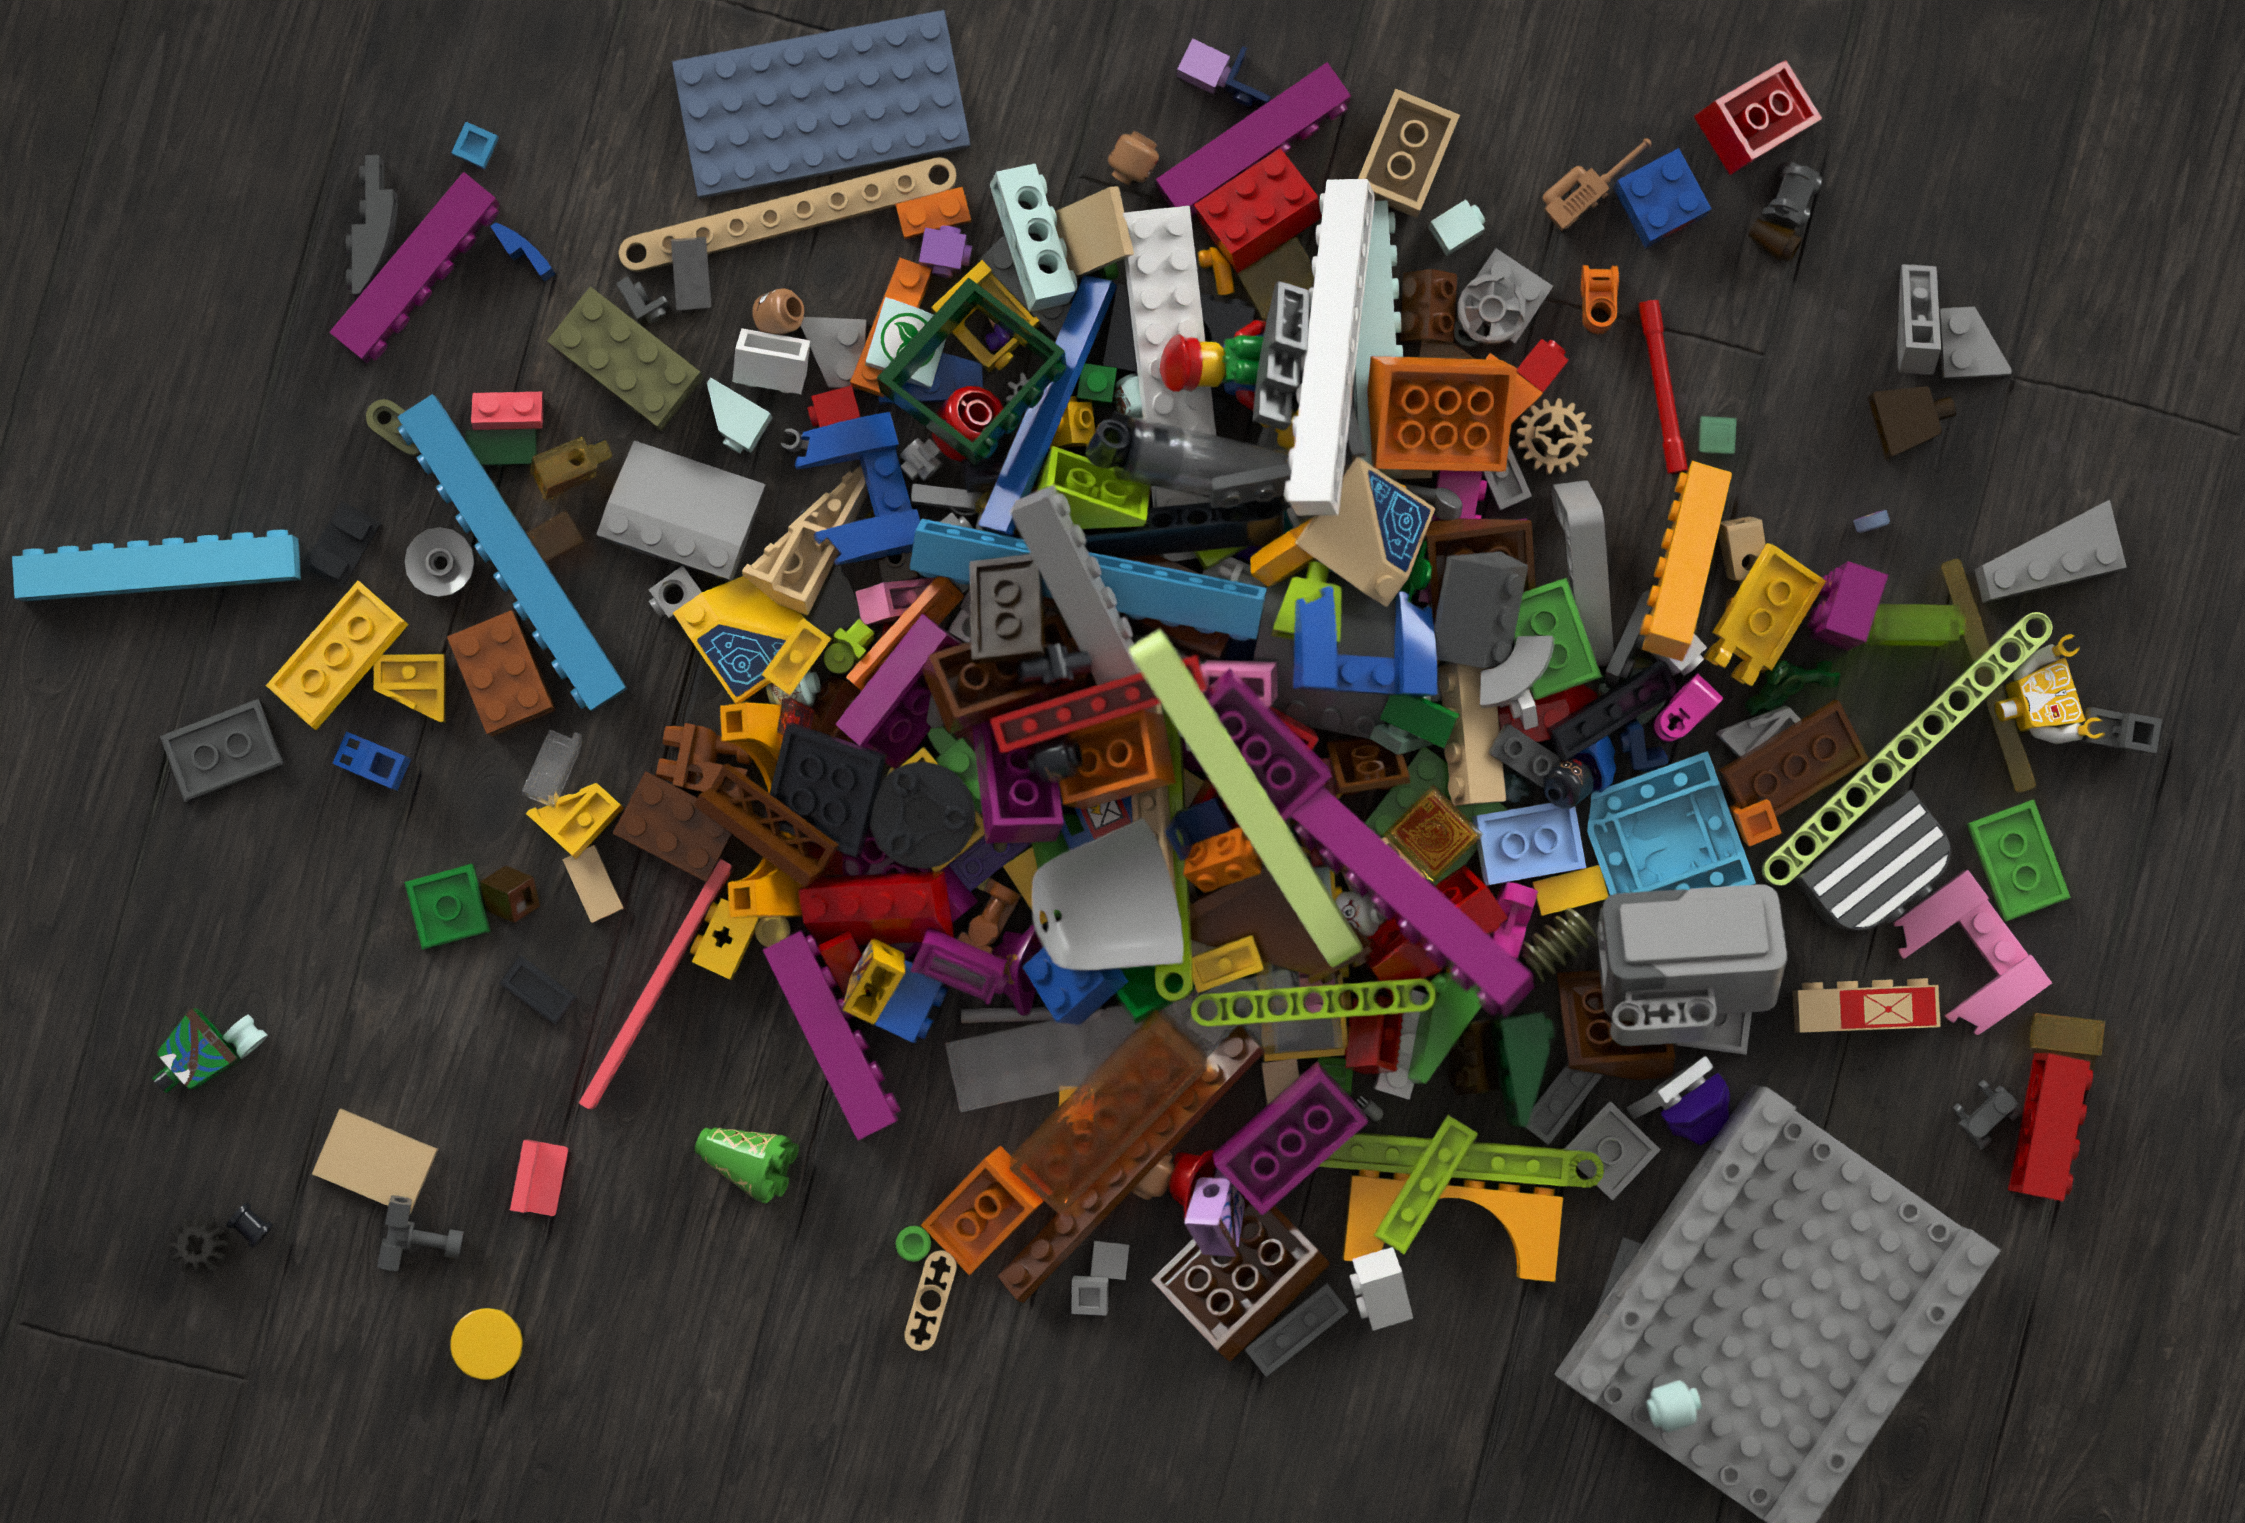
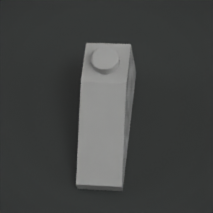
M1903 264L1901 266L1897 339L1899 373L1934 374L1941 351L1937 268L1935 266Z

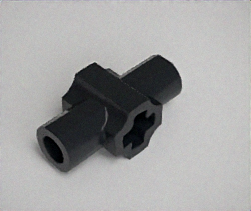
M1059 644L1046 646L1045 656L1020 659L1016 664L1020 683L1041 681L1042 688H1047L1048 690L1060 689L1069 685L1074 680L1073 677L1089 675L1092 668L1090 655L1087 651L1067 654L1066 647H1062Z

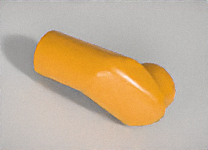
M1209 247V250L1199 251L1200 267L1203 269L1212 267L1214 270L1217 294L1226 295L1234 293L1231 266L1222 253L1214 247Z

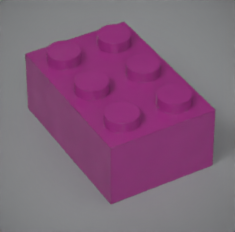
M1849 561L1838 568L1836 567L1828 575H1824L1823 579L1826 580V583L1818 594L1822 596L1821 602L1817 608L1812 609L1807 622V627L1811 628L1809 638L1847 651L1865 643L1888 575Z

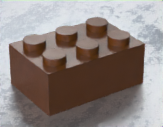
M647 771L643 774L613 831V834L705 882L708 881L719 860L723 859L734 838L732 833L694 806L697 800L696 797Z

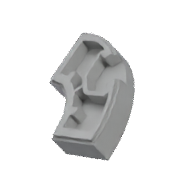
M1517 636L1515 649L1505 662L1496 668L1481 671L1480 706L1482 708L1501 706L1524 695L1523 693L1540 679L1546 671L1554 649V637Z

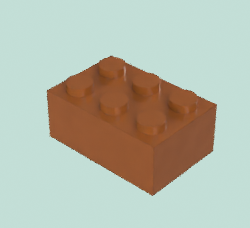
M513 610L447 637L486 734L493 737L556 710L519 617Z

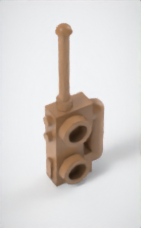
M1643 139V143L1601 177L1592 168L1586 172L1581 166L1574 167L1544 193L1543 201L1547 205L1544 212L1561 231L1570 227L1589 207L1592 206L1594 208L1597 206V200L1601 197L1605 199L1609 195L1607 192L1610 188L1607 184L1611 182L1610 179L1647 147L1650 148L1652 145L1651 140ZM1577 184L1579 188L1563 201L1561 197Z

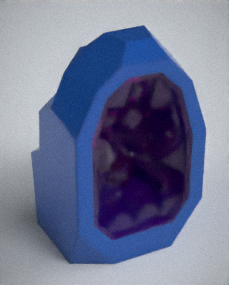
M1608 735L1573 756V758L1586 763L1591 769L1594 779V788L1591 793L1595 791L1602 793L1613 783L1616 770L1613 759L1615 750Z

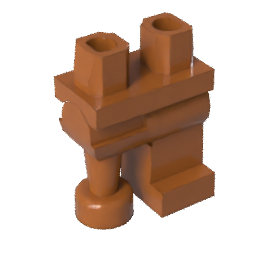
M685 723L684 727L666 726L663 745L680 748L677 761L659 759L656 776L668 782H673L672 785L675 787L703 793L712 787L724 766L716 764L718 754L737 755V762L747 765L751 764L752 758L737 745L722 741L721 736H718L707 727ZM734 767L747 778L750 777L749 770ZM727 778L721 789L733 798L740 797L738 785L730 778Z
M990 878L984 889L985 892L992 895L981 916L971 920L968 933L961 932L957 940L992 954L995 948L990 945L999 938L1022 895Z

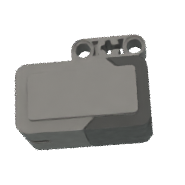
M1745 885L1617 893L1610 895L1604 901L1603 908L1600 909L1597 927V956L1603 1005L1607 1015L1612 1018L1610 1033L1616 1043L1624 1046L1703 1041L1710 1037L1713 1032L1716 1014L1762 1012L1770 1010L1777 1003L1787 953L1779 898L1773 888L1767 885ZM1700 1016L1706 1021L1696 1022L1691 1017ZM1626 1020L1633 1022L1635 1025L1626 1027L1620 1022Z

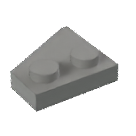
M1975 307L1939 309L1942 379L2011 375L2009 364Z
M804 317L801 328L806 339L810 340L811 350L828 388L839 389L851 386L850 380L866 343V319Z
M1782 706L1721 729L1716 735L1739 758L1801 719L1790 707Z
M1706 1056L1688 1064L1675 1073L1672 1078H1668L1652 1089L1653 1092L1626 1107L1627 1111L1633 1119H1636L1660 1106L1664 1110L1669 1109L1682 1099L1679 1095L1680 1092L1684 1089L1691 1092L1706 1081L1703 1075L1713 1068L1712 1064Z

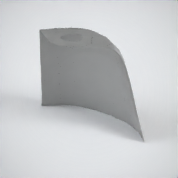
M1144 818L1072 849L1050 860L1036 871L1032 879L1033 921L1036 932L1054 964L1070 970H1099L1182 963V928L1174 888L1163 852L1153 831ZM1041 910L1047 917V932H1044L1040 924L1039 914ZM1054 910L1061 912L1062 919L1059 922H1056Z

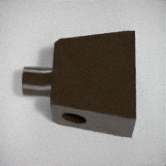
M1927 386L1877 391L1867 397L1885 460L1892 459L1942 434L1939 421L1956 416V408L1951 396L1933 401L1930 388Z

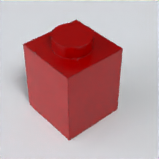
M1541 338L1517 368V374L1543 394L1569 361L1564 357L1566 351L1556 342L1549 340L1547 343Z
M852 385L811 396L813 406L807 407L813 427H824L861 417Z

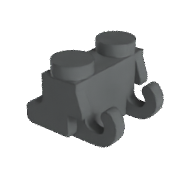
M1794 162L1780 163L1778 168L1781 171L1779 178L1783 179L1776 199H1772L1768 207L1763 209L1762 215L1801 228L1807 223L1810 216V209L1807 208L1809 198L1820 189L1822 177L1808 166H1800Z
M1985 1080L1980 1081L1978 1087L1988 1099L1970 1116L1964 1112V1108L1958 1103L1952 1108L1961 1119L1958 1124L1962 1127V1131L1980 1150H1983L1992 1141L1987 1134L1999 1121L2007 1115L2013 1122L2023 1113L2017 1106L2019 1103L2012 1094L2001 1086H1998L1994 1090L1996 1093H1994Z

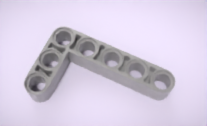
M1587 480L1552 485V501L1554 512L1565 532L1569 587L1598 667L1608 666L1614 654L1605 524L1602 507Z

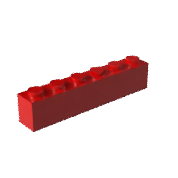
M1198 655L1181 659L1200 691L1207 690ZM1139 672L993 717L990 720L1000 752L1003 753L1162 703L1143 673Z

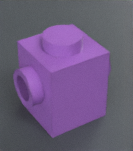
M941 226L940 230L925 228L919 264L932 268V274L935 276L953 278V273L961 275L963 265L969 266L972 246L967 245V236L960 234L961 229L952 226Z

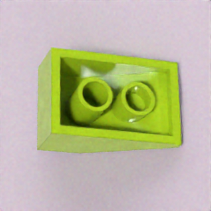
M1055 446L1051 447L1037 477L1036 492L1054 485L1058 494L1062 493L1067 499L1070 507L1069 516L1074 525H1079L1081 529L1145 525L1150 489L1149 480L1131 476L1128 480L1117 479L1114 475V468L1102 469L1092 464L1086 457Z

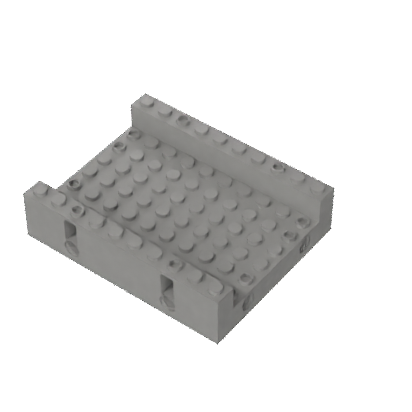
M1751 1085L1554 1375L1765 1522L1816 1523L2001 1250L1973 1230L1958 1225L1795 1111V1106L1769 1088ZM1680 1380L1687 1385L1689 1390L1696 1389L1702 1408L1696 1410L1697 1420L1695 1424L1673 1432H1665L1660 1426L1655 1428L1646 1400L1650 1399L1651 1391L1654 1388Z

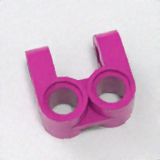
M1696 674L1669 700L1670 702L1655 717L1652 724L1654 735L1663 742H1672L1683 737L1698 722H1701L1721 702L1723 697L1699 674ZM1676 716L1681 723L1678 721L1674 725L1675 729L1671 731L1667 726L1670 724L1669 720Z
M1506 882L1502 883L1496 901L1508 919L1501 923L1497 931L1488 936L1516 960L1518 959L1526 926L1531 917L1538 891L1516 883Z

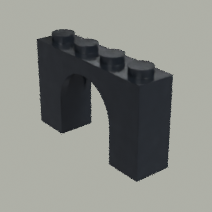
M1127 280L1125 285H1117L1103 366L1117 368V373L1125 375L1138 373ZM1200 293L1203 325L1211 342H1217L1223 347L1225 339H1233L1238 330L1253 321L1255 308L1248 307V302L1228 299V303L1214 301L1215 297L1212 295ZM1222 382L1217 387H1211L1213 391L1226 393L1224 383Z

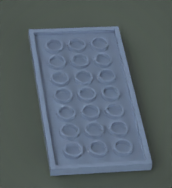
M944 10L672 61L699 199L971 147Z

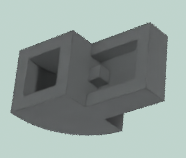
M2094 707L2086 708L2083 725L2090 718H2099L2103 722L2092 723L2090 732L2092 735L2098 733H2105V735L2100 739H2092L2086 735L2083 736L2081 742L2125 752L2157 753L2162 719Z

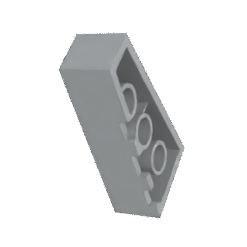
M2110 500L1976 568L1975 574L1982 602L1986 603L2114 573L2126 568Z

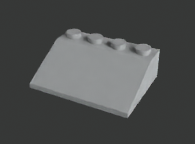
M634 440L607 502L596 535L601 540L679 566L683 565L685 568L730 582L735 578L766 484Z

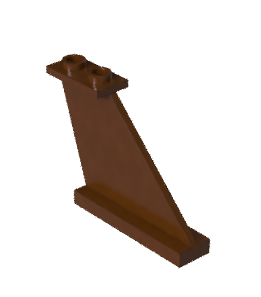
M1262 862L1260 874L1213 891H1208L1192 899L1189 905L1191 940L1219 947L1253 935L1263 962L1309 975L1307 979L1310 984L1318 980L1325 984L1341 974L1339 969L1349 964L1355 968L1371 959L1369 953L1373 951L1376 945L1373 938L1369 940L1350 924L1364 950L1332 968L1264 862Z

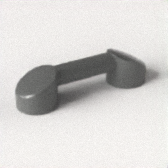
M1402 484L1406 486V489L1424 501L1433 502L1435 508L1434 515L1439 519L1455 520L1461 517L1462 501L1453 491L1443 487L1433 489Z

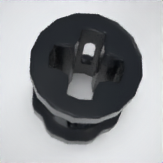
M246 1202L229 1219L226 1227L229 1229L234 1228L249 1241L248 1246L253 1249L266 1237L274 1225L270 1221L264 1222L250 1209L251 1205Z

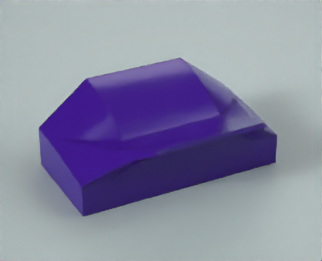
M1717 1073L1682 1097L1678 1103L1660 1113L1673 1136L1685 1137L1701 1146L1716 1136L1729 1119L1728 1105L1731 1095L1726 1082Z

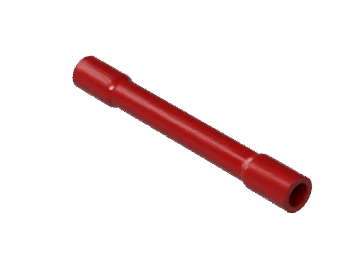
M1659 300L1644 301L1639 303L1638 306L1642 329L1648 347L1663 434V451L1667 474L1688 471L1684 443L1680 436L1667 361Z

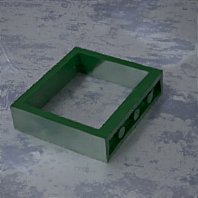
M968 277L877 377L879 391L976 466L982 458L987 459L993 454L998 446L997 441L1005 432L1009 434L1018 426L1023 412L1028 407L1033 408L1039 403L1044 394L1043 390L1051 381L1056 383L1063 376L1067 368L1065 350ZM975 307L1038 355L1045 363L972 443L901 387Z

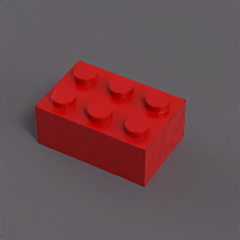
M1281 148L1194 204L1200 225L1237 273L1321 219L1323 215L1320 212L1318 195Z

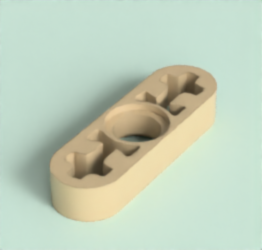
M944 1250L931 1253L926 1259L905 1330V1340L914 1350L923 1351L929 1349L934 1344L957 1269L954 1257ZM940 1256L947 1258L946 1264L951 1266L950 1272L944 1271L940 1279V1283H947L945 1290L935 1284H925L926 1277L931 1280L934 1279L936 1269L931 1267V1262L938 1261ZM934 1290L940 1295L941 1304L936 1310L929 1311L921 1305V1295L925 1291ZM916 1311L924 1316L937 1317L935 1324L928 1321L926 1332L931 1334L930 1340L924 1339L922 1344L915 1343L916 1337L911 1335V1330L918 1329L922 1318H915Z

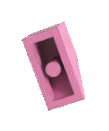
M934 578L884 582L856 591L861 621L865 625L897 621L904 611L924 592L926 587L934 581Z

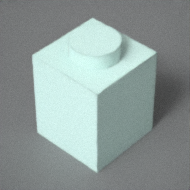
M1464 200L1433 219L1428 228L1445 255L1448 256L1482 235L1485 229L1482 224L1485 223V219L1475 204L1470 206L1468 201Z

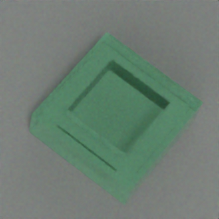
M1702 416L1700 418L1699 452L1734 454L1736 418Z

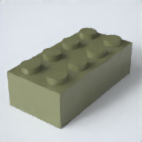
M591 286L547 340L553 349L660 432L704 378L698 369Z

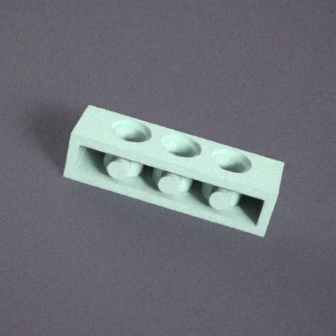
M1036 164L997 171L990 183V188L1029 312L1069 304L1075 290H1077V279L1074 271L1068 269L1065 259L1067 258L1066 244L1063 238L1058 237L1056 231L1057 216L1052 206L1049 207L1045 196L1047 194V185L1042 174L1039 175ZM1019 201L1028 202L1033 209L1027 210L1022 208ZM1028 233L1040 235L1043 241L1037 242L1032 240ZM1044 264L1049 266L1053 273H1044L1038 265Z

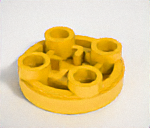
M482 1308L470 1312L457 1323L451 1336L453 1359L464 1373L473 1378L481 1380L498 1378L509 1372L521 1357L523 1344L521 1331L517 1323L502 1310Z

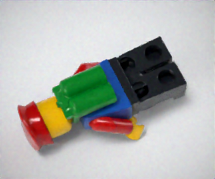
M1252 321L1238 330L1233 339H1225L1223 347L1217 342H1201L1195 337L1184 338L1181 334H1176L1166 344L1161 356L1160 374L1162 381L1172 392H1180L1182 389L1192 392L1197 387H1217L1222 382L1227 394L1235 395L1241 404L1254 411L1255 388L1266 322ZM1300 365L1299 383H1302V382H1303V374H1304V373L1302 372V370H1301V365ZM1297 390L1292 394V403L1298 404ZM1261 424L1264 428L1270 427L1268 425Z

